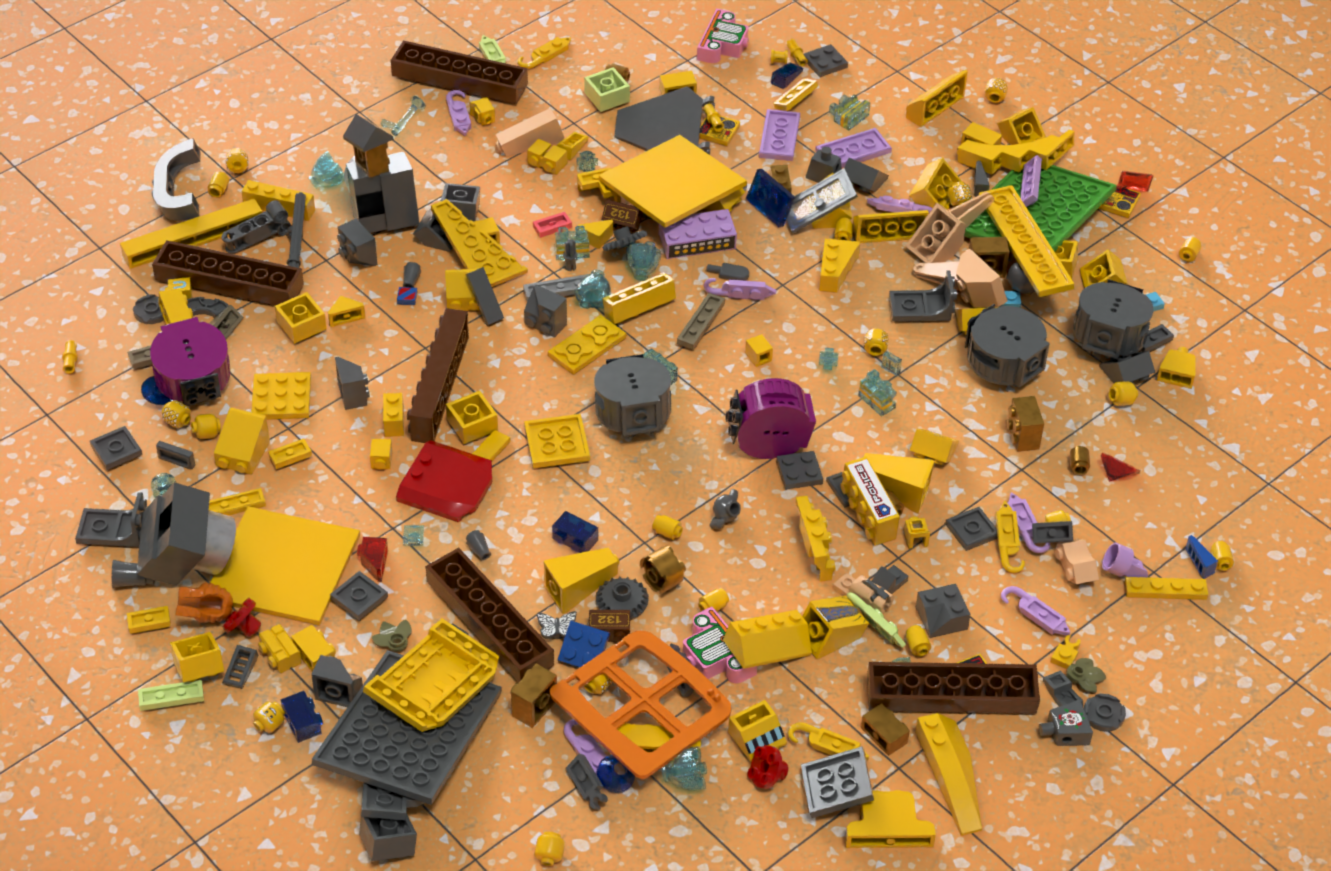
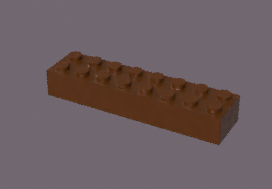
M404 40L390 60L392 76L447 89L460 90L465 93L517 104L528 85V68Z
M166 240L152 263L155 280L168 283L169 279L190 277L192 288L275 306L298 296L304 285L301 268Z
M446 308L444 315L440 316L439 328L435 330V341H432L430 345L431 353L426 356V367L422 368L421 381L417 382V393L412 397V408L408 409L407 420H410L408 433H411V441L426 443L436 439L469 339L468 311Z
M459 547L425 566L428 584L484 646L499 655L498 661L518 683L523 679L525 672L528 669H532L536 663L545 669L554 666V649Z
M869 662L868 665L869 711L882 703L891 711L1037 714L1040 703L1037 664Z

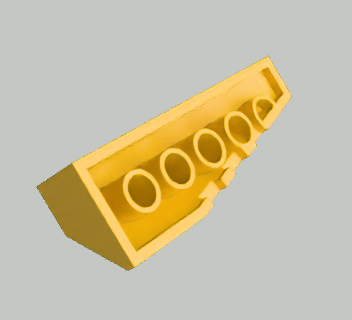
M939 713L918 717L915 733L961 836L982 831L971 754L956 721Z

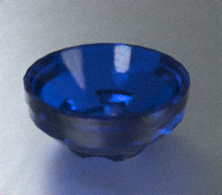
M613 755L602 759L597 766L596 775L601 781L603 788L609 792L623 793L632 786L635 780V775ZM614 765H622L625 769V774H617L614 770Z

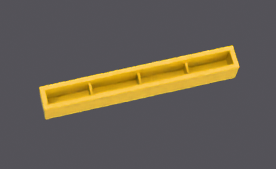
M255 199L244 201L121 242L122 256L129 269L153 262L166 240L200 246L221 239L225 231L263 212Z

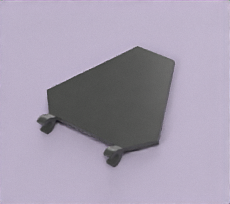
M687 86L619 109L617 111L614 136L616 139L648 151L681 135L710 155V142L699 144L702 107L706 104H712L715 109V97L708 96L702 99Z

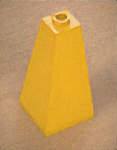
M865 453L864 457L867 456L884 489L894 492L904 504V507L919 514L930 486L935 461Z
M608 547L544 560V587L561 613L565 614L599 589V586H602L605 581H609L618 574L619 559Z

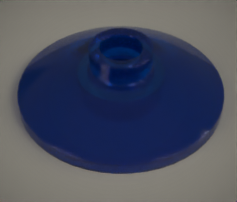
M154 376L147 378L142 383L141 394L148 402L155 405H165L168 402L174 401L166 397L158 389Z

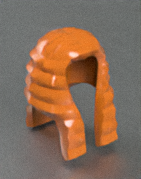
M204 582L197 588L179 586L178 605L175 615L195 618L198 623L221 622L230 616L233 598L226 588H221L213 583Z

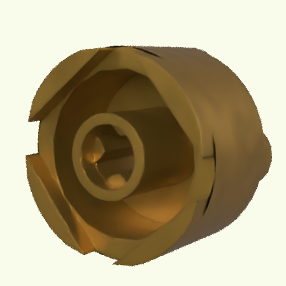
M669 545L657 549L640 560V569L644 567L645 573L643 577L653 591H660L659 594L678 585L684 579L683 572L686 571V567L682 561H678L673 549Z

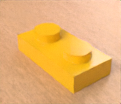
M303 438L270 450L268 454L274 467L279 469L311 457L312 451Z
M168 606L127 613L130 634L171 626Z

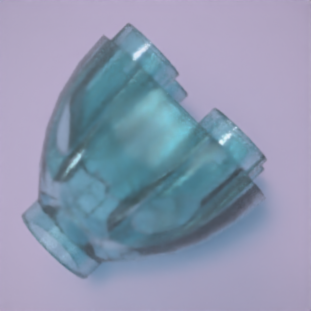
M328 151L324 152L316 160L311 176L308 177L316 189L318 187L335 186L345 181L342 168L337 162H334L333 157Z
M648 241L645 244L628 243L626 259L636 280H647L661 260V251L655 247L656 244L654 242Z
M592 270L590 274L581 279L575 290V297L580 302V306L585 309L604 308L603 298L611 295L610 284L601 270Z
M699 746L684 750L662 767V775L665 782H671L686 790L706 789L704 774H707V766L705 761L701 762Z

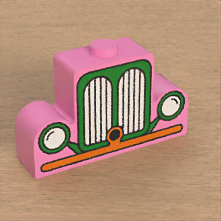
M716 8L697 47V60L717 63L721 60V55L740 58L744 48L748 46L749 27L735 23V14L733 12Z
M710 607L696 614L693 618L692 636L683 640V653L686 654L689 662L707 679L726 671V677L730 682L741 683L757 675V666L743 669L723 641L728 625L715 609Z

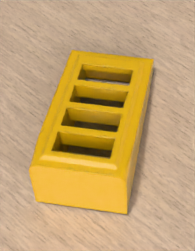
M573 132L559 142L557 146L567 150V159L571 160L588 141L589 137Z

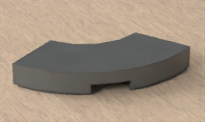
M205 297L187 299V306L192 309L193 316L206 314L215 318L229 306L224 301L216 298L215 300L205 299Z

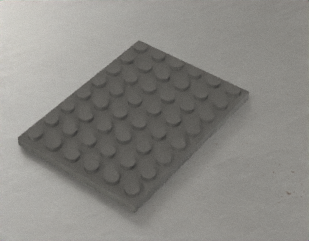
M387 650L313 756L312 765L432 805L499 698L502 687L491 683L487 684L443 726L421 732L363 692L364 686L376 675L382 676L404 656Z

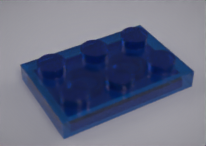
M757 169L746 199L776 226L783 227L795 196L766 171Z

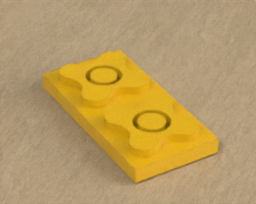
M599 315L550 349L548 356L574 375L624 340L626 332L602 315Z

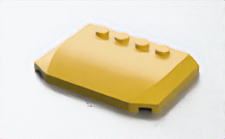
M441 618L429 629L428 635L382 676L376 675L364 686L363 692L423 732L443 726L494 679L499 655Z

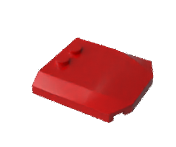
M432 440L427 441L400 483L396 494V501L455 522H460L462 520L461 517L468 513L472 514L477 510L493 482L492 460Z

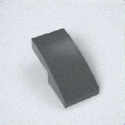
M1062 671L1043 677L1047 690L1059 707L1079 700L1083 706V700L1072 689V682Z

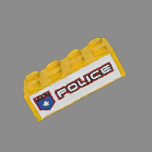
M867 456L846 462L842 472L841 490L843 494L848 496L850 507L855 509L858 522L863 524L867 538L871 539L874 546L895 540L900 516Z

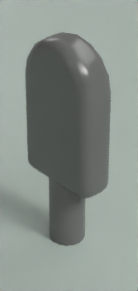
M723 263L722 266L707 265V271L719 273V277L723 279L746 281L749 278V270L744 266Z

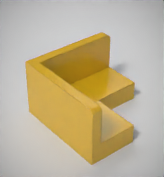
M610 167L577 174V189L579 192L599 188L604 198L613 197L616 202L621 203V196L599 181V175L610 170Z

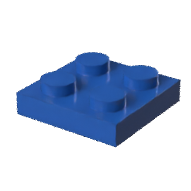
M570 620L558 660L582 667L605 651L611 633Z

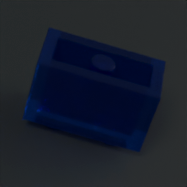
M565 511L552 525V539L570 547L575 552H587L599 540L598 527Z
M304 690L280 699L281 707L285 711L284 716L297 743L322 734L320 726L323 724L322 717L319 712L315 713L314 701L312 697H307Z

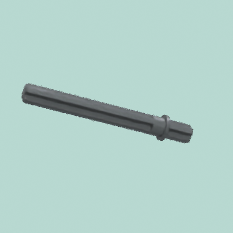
M303 192L296 193L290 252L289 259L287 260L288 266L296 268L301 266L300 251L306 195Z

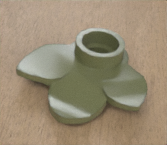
M403 620L397 627L383 621L380 627V634L373 635L372 640L377 646L388 647L395 652L402 651L408 645L407 638L412 633L411 625L407 620Z
M1089 658L1078 659L1066 671V677L1073 684H1079L1087 692L1096 693V683L1103 682L1106 679L1105 673L1100 668L1093 667V660Z

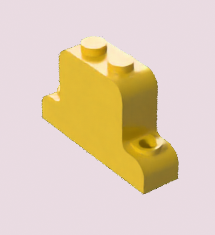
M873 790L874 800L861 804V821H852L847 826L846 848L934 847L936 837L933 823L916 818L913 794L901 790Z

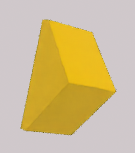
M613 220L578 224V240H588L589 245L600 249L613 236Z
M339 296L328 311L329 326L334 327L365 319L364 304Z

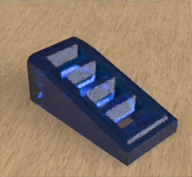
M789 62L772 72L771 84L784 89L803 71V68Z

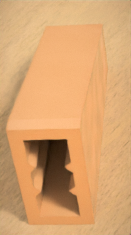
M549 108L496 134L498 140L496 145L499 151H503L507 157L527 152L537 139H541L551 145H556L565 137L555 114Z

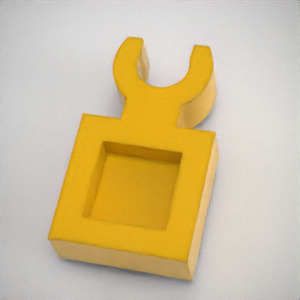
M1071 635L1065 637L1064 645L1059 643L1051 657V663L1065 669L1076 660L1078 656L1077 650L1081 642L1080 639L1076 643L1069 642Z

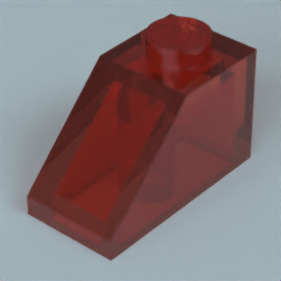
M363 536L362 544H358L357 556L361 558V565L378 582H382L388 555L387 538Z

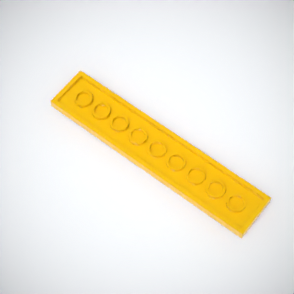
M1011 185L984 191L994 197L993 203L986 211L1002 237L1007 238L1009 249L1037 295L1043 297L1073 290V280L1014 187Z

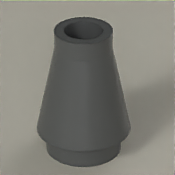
M408 262L404 266L403 287L414 288L421 274L419 264Z
M474 530L466 536V544L481 560H486L491 556L483 533L479 530Z

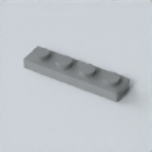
M594 273L523 285L527 302L535 285H539L560 296L598 291V284Z

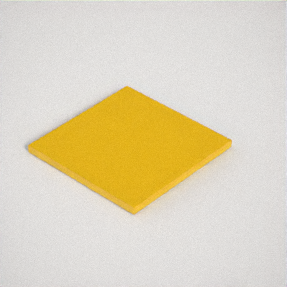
M681 135L599 175V181L664 228L747 186L746 179Z
M248 506L236 529L231 555L223 570L219 574L214 575L210 583L226 588L233 598V607L241 608V604L249 597L256 602L252 611L320 625L331 602L330 594L336 590L361 535L360 530Z

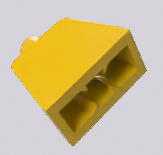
M1179 347L1177 350L1170 349L1160 366L1157 381L1192 389L1196 374V356L1188 353L1189 351L1186 347Z

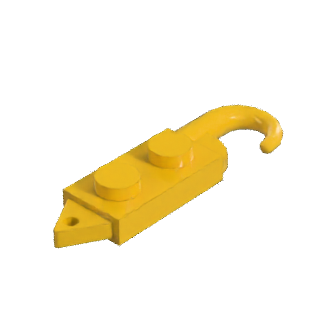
M556 37L533 50L531 54L533 61L522 63L523 56H521L517 60L518 65L532 69L541 63L548 62L569 50L571 37Z
M1004 501L999 511H996L995 514L1001 564L1006 571L1018 573L1025 567V561L1022 560L1018 567H1012L1009 564L1008 557L1018 553L1020 548L1017 514Z
M803 722L791 725L788 730L789 738L795 743H798V739L794 737L795 731L801 730L809 733L810 745L814 749L829 755L861 747V743ZM865 752L866 760H869V755Z

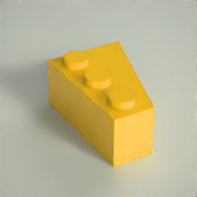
M825 238L819 291L838 292L846 279V275L851 271L854 262L859 258L860 242Z

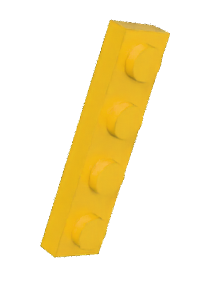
M1125 577L1124 581L1126 597L1191 600H1207L1208 598L1206 579Z

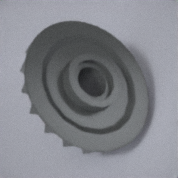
M628 226L613 231L616 240L604 244L602 248L604 251H608L614 248L620 249L636 243V240L647 236V232L642 230L631 234Z
M620 576L618 579L611 578L610 581H605L602 586H599V590L596 592V604L599 610H630V619L642 614L649 601L647 588H644L642 583H638L636 578L633 580L629 577L625 579Z

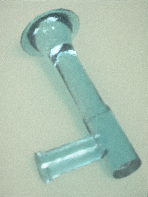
M412 96L410 98L412 105L398 123L382 119L381 126L391 128V133L397 136L416 110L425 109V102L420 97Z

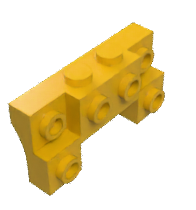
M807 495L796 497L795 504L800 512L799 528L808 557H814L813 561L816 565V570H820V582L832 580L836 566L828 552L829 544L832 543L831 532H827L826 517H822L820 509H814V505L809 502Z

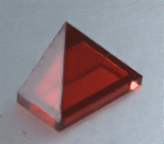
M1122 171L1117 187L1148 192L1153 175Z
M1107 453L1101 454L1109 482L1139 474L1141 471Z

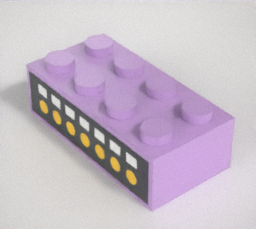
M728 209L691 214L666 228L659 224V236L667 259L736 249L737 233Z

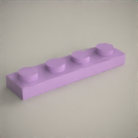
M1038 155L1024 164L1021 200L1026 207L1033 205L1038 199L1042 162Z

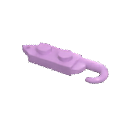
M452 90L446 95V101L455 131L466 136L469 129L472 128L465 102L453 101L452 98L454 95H461L465 98L466 95L460 90Z
M891 196L867 199V203L875 206L876 209L889 212L928 210L930 213L933 209L929 206L914 204V202H910L908 199H893Z
M710 278L703 285L707 293L728 296V298L764 300V298L776 294V289L766 285L765 282L729 280L723 283L722 288H711L709 284L715 282L716 278Z
M1011 492L1009 502L1007 503L1013 511H1016L1020 537L1022 536L1026 546L1035 553L1046 552L1050 548V542L1046 543L1043 547H1038L1033 543L1032 523H1037L1026 499H1021Z
M1016 586L1003 589L1001 598L1006 604L1009 603L1006 595L1013 593L1021 598L1018 605L1019 610L1026 617L1052 635L1054 633L1070 635V630L1065 622L1066 618L1035 596L1032 597Z
M574 719L568 721L564 726V734L573 746L576 754H584L598 778L612 784L614 766L592 736L586 734L575 736L571 728L578 723Z

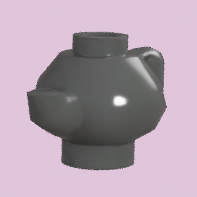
M731 489L729 495H722L715 500L713 505L715 517L710 523L712 529H721L724 523L732 522L740 514L741 506L737 502V490Z

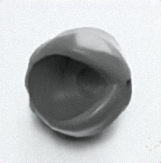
M1014 263L1006 276L1011 287L1021 294L1036 292L1019 263Z

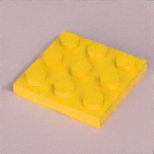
M311 372L254 374L251 412L265 415L267 420L309 418Z
M581 414L524 421L533 468L590 461V452Z

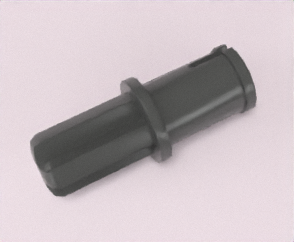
M567 239V242H565V252L563 253L565 269L572 271L571 266L573 265L574 271L578 256L574 240Z

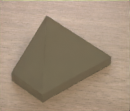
M229 305L210 324L220 330L226 339L244 317L232 305Z

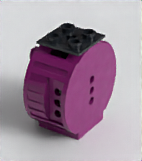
M198 317L160 326L161 332L156 335L150 348L154 379L158 389L172 400L183 401V404L186 406L221 397L220 391L227 385L231 372L227 342L221 331L209 323L199 322Z
M769 378L753 382L745 386L739 394L738 390H735L734 396L730 398V409L726 411L725 420L729 423L728 435L731 436L732 444H735L737 438L739 448L744 453L759 459H774L777 456L793 454L799 448H807L816 424L810 394L804 393V390L798 384L781 378Z

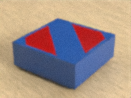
M399 287L397 304L415 305L418 293L417 288Z

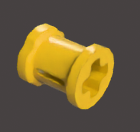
M772 49L771 64L784 63V65H787L788 50L783 52Z

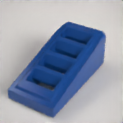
M1188 536L1185 549L1203 579L1213 575L1218 560L1194 536Z

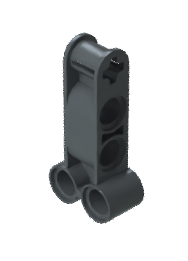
M277 200L271 201L266 206L265 212L225 231L222 234V240L226 244V252L235 254L275 233L281 236L286 235L288 227L292 225L287 220L288 213L281 203Z

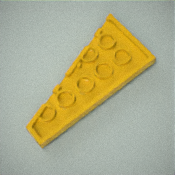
M445 199L431 205V211L466 269L484 267L491 287L528 273V268L520 265L514 256L506 253L499 243L485 231L477 228L476 224L462 215V212L449 200Z

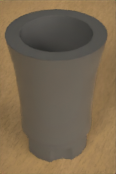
M117 560L112 562V588L146 586V584H154L155 580L138 576V563Z

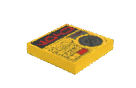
M721 116V121L725 126L722 131L716 132L706 117L700 126L699 138L728 146L740 127V121Z
M1116 185V191L1099 209L1129 218L1140 199L1141 193Z

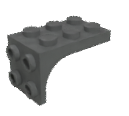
M946 270L944 282L931 290L889 291L892 321H950L952 313H955V302L953 301L957 299V290L953 289L955 278L951 276V271Z
M143 492L137 493L134 508L131 510L84 508L75 537L76 544L139 547L142 513L147 508V499H144Z

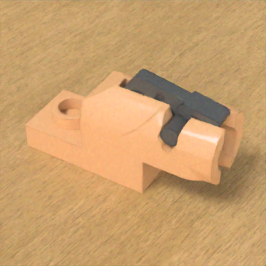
M846 573L833 584V590L840 595L846 596L847 593H854L867 605H870L873 609L877 608L881 613H885L884 606L889 609L894 601L892 594L863 575L855 579Z

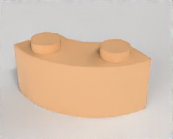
M1076 539L1056 543V558L1061 561L1068 581L1071 580L1074 584L1099 580L1096 560L1090 555L1086 540Z

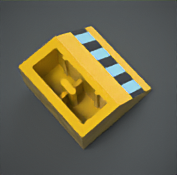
M766 700L729 717L728 733L750 762H752L754 751L758 746L770 745L779 749L787 745L778 717Z

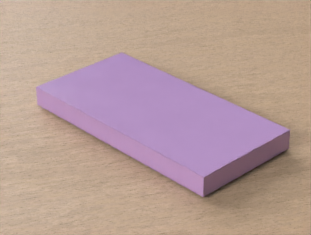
M767 109L759 158L793 161L800 112Z
M876 128L815 147L816 152L823 147H830L832 149L831 154L841 158L842 168L845 167L848 158L863 162L889 154L892 151L891 146Z

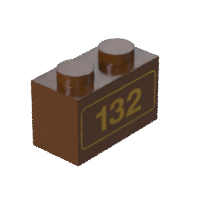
M606 199L601 220H613V227L616 228V225L623 226V228L628 226L629 231L633 232V229L639 230L643 212L635 206Z
M589 610V626L611 633L608 642H620L622 638L630 634V610Z

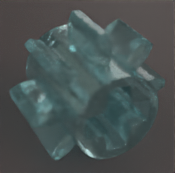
M584 151L579 154L577 158L579 170L583 172L595 170V166L598 165V158H595V153Z
M825 348V351H820L819 365H824V370H832V366L837 367L839 353L834 352V348Z

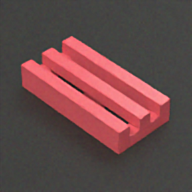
M565 212L533 221V228L536 229L541 238L572 228V221Z

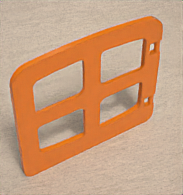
M644 630L628 634L616 645H612L550 689L551 699L640 779L648 778L723 724L730 717L732 711L730 701L697 668L651 632ZM623 645L628 647L622 652L618 650ZM640 648L655 656L672 670L671 673L649 688L640 686L617 665L620 660ZM601 674L606 675L631 698L627 704L605 718L579 691L581 687ZM576 678L579 682L571 687L568 683ZM682 683H687L711 708L708 713L690 726H685L659 702L663 696ZM646 712L674 737L655 751L646 752L617 729L639 713Z

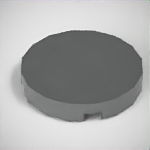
M155 294L143 296L135 302L136 305L133 306V312L139 322L156 324L164 321L158 305V296H155Z
M1096 694L1095 697L1088 698L1084 705V711L1090 726L1099 731L1110 732L1117 730L1122 726L1126 717L1124 705L1122 706L1120 700L1110 694Z

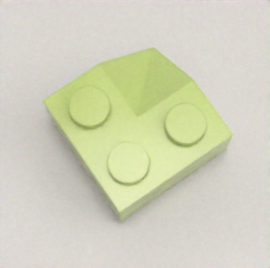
M614 67L584 77V93L600 112L630 102V86Z

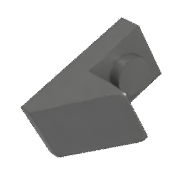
M895 565L888 570L881 566L872 582L893 594L908 581L909 576Z

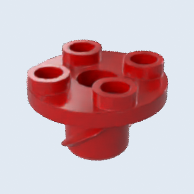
M248 597L241 604V608L238 611L234 610L230 614L222 628L229 633L237 627L247 637L256 634L261 627V622L250 613L255 607L256 602Z
M770 745L758 746L754 751L751 767L747 772L748 778L752 780L755 786L763 789L771 788L777 781L784 780L788 774V764L782 760L780 751Z

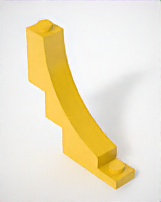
M1068 129L1060 137L1050 135L1037 141L1017 145H990L966 140L957 149L958 162L976 168V162L981 161L984 171L990 174L996 172L1001 166L1020 172L1024 169L1025 163L1038 155L1042 159L1041 169L1047 170L1074 146L1075 131Z

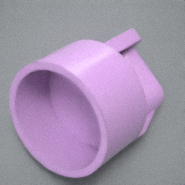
M1117 542L1110 545L1102 562L1104 570L1119 577L1123 575L1127 577H1148V571L1143 567L1142 561L1134 558L1132 549Z

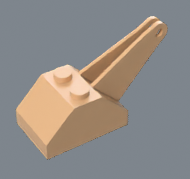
M984 192L949 211L936 203L906 244V247L925 263L948 261L953 258L962 246L965 229L993 203L994 197L988 192Z
M971 249L961 254L959 262L917 263L913 267L917 278L938 284L944 282L946 270H950L951 276L955 278L953 289L962 291L961 297L964 302H969L973 307H990L995 304V307H999L1007 302L1000 276Z

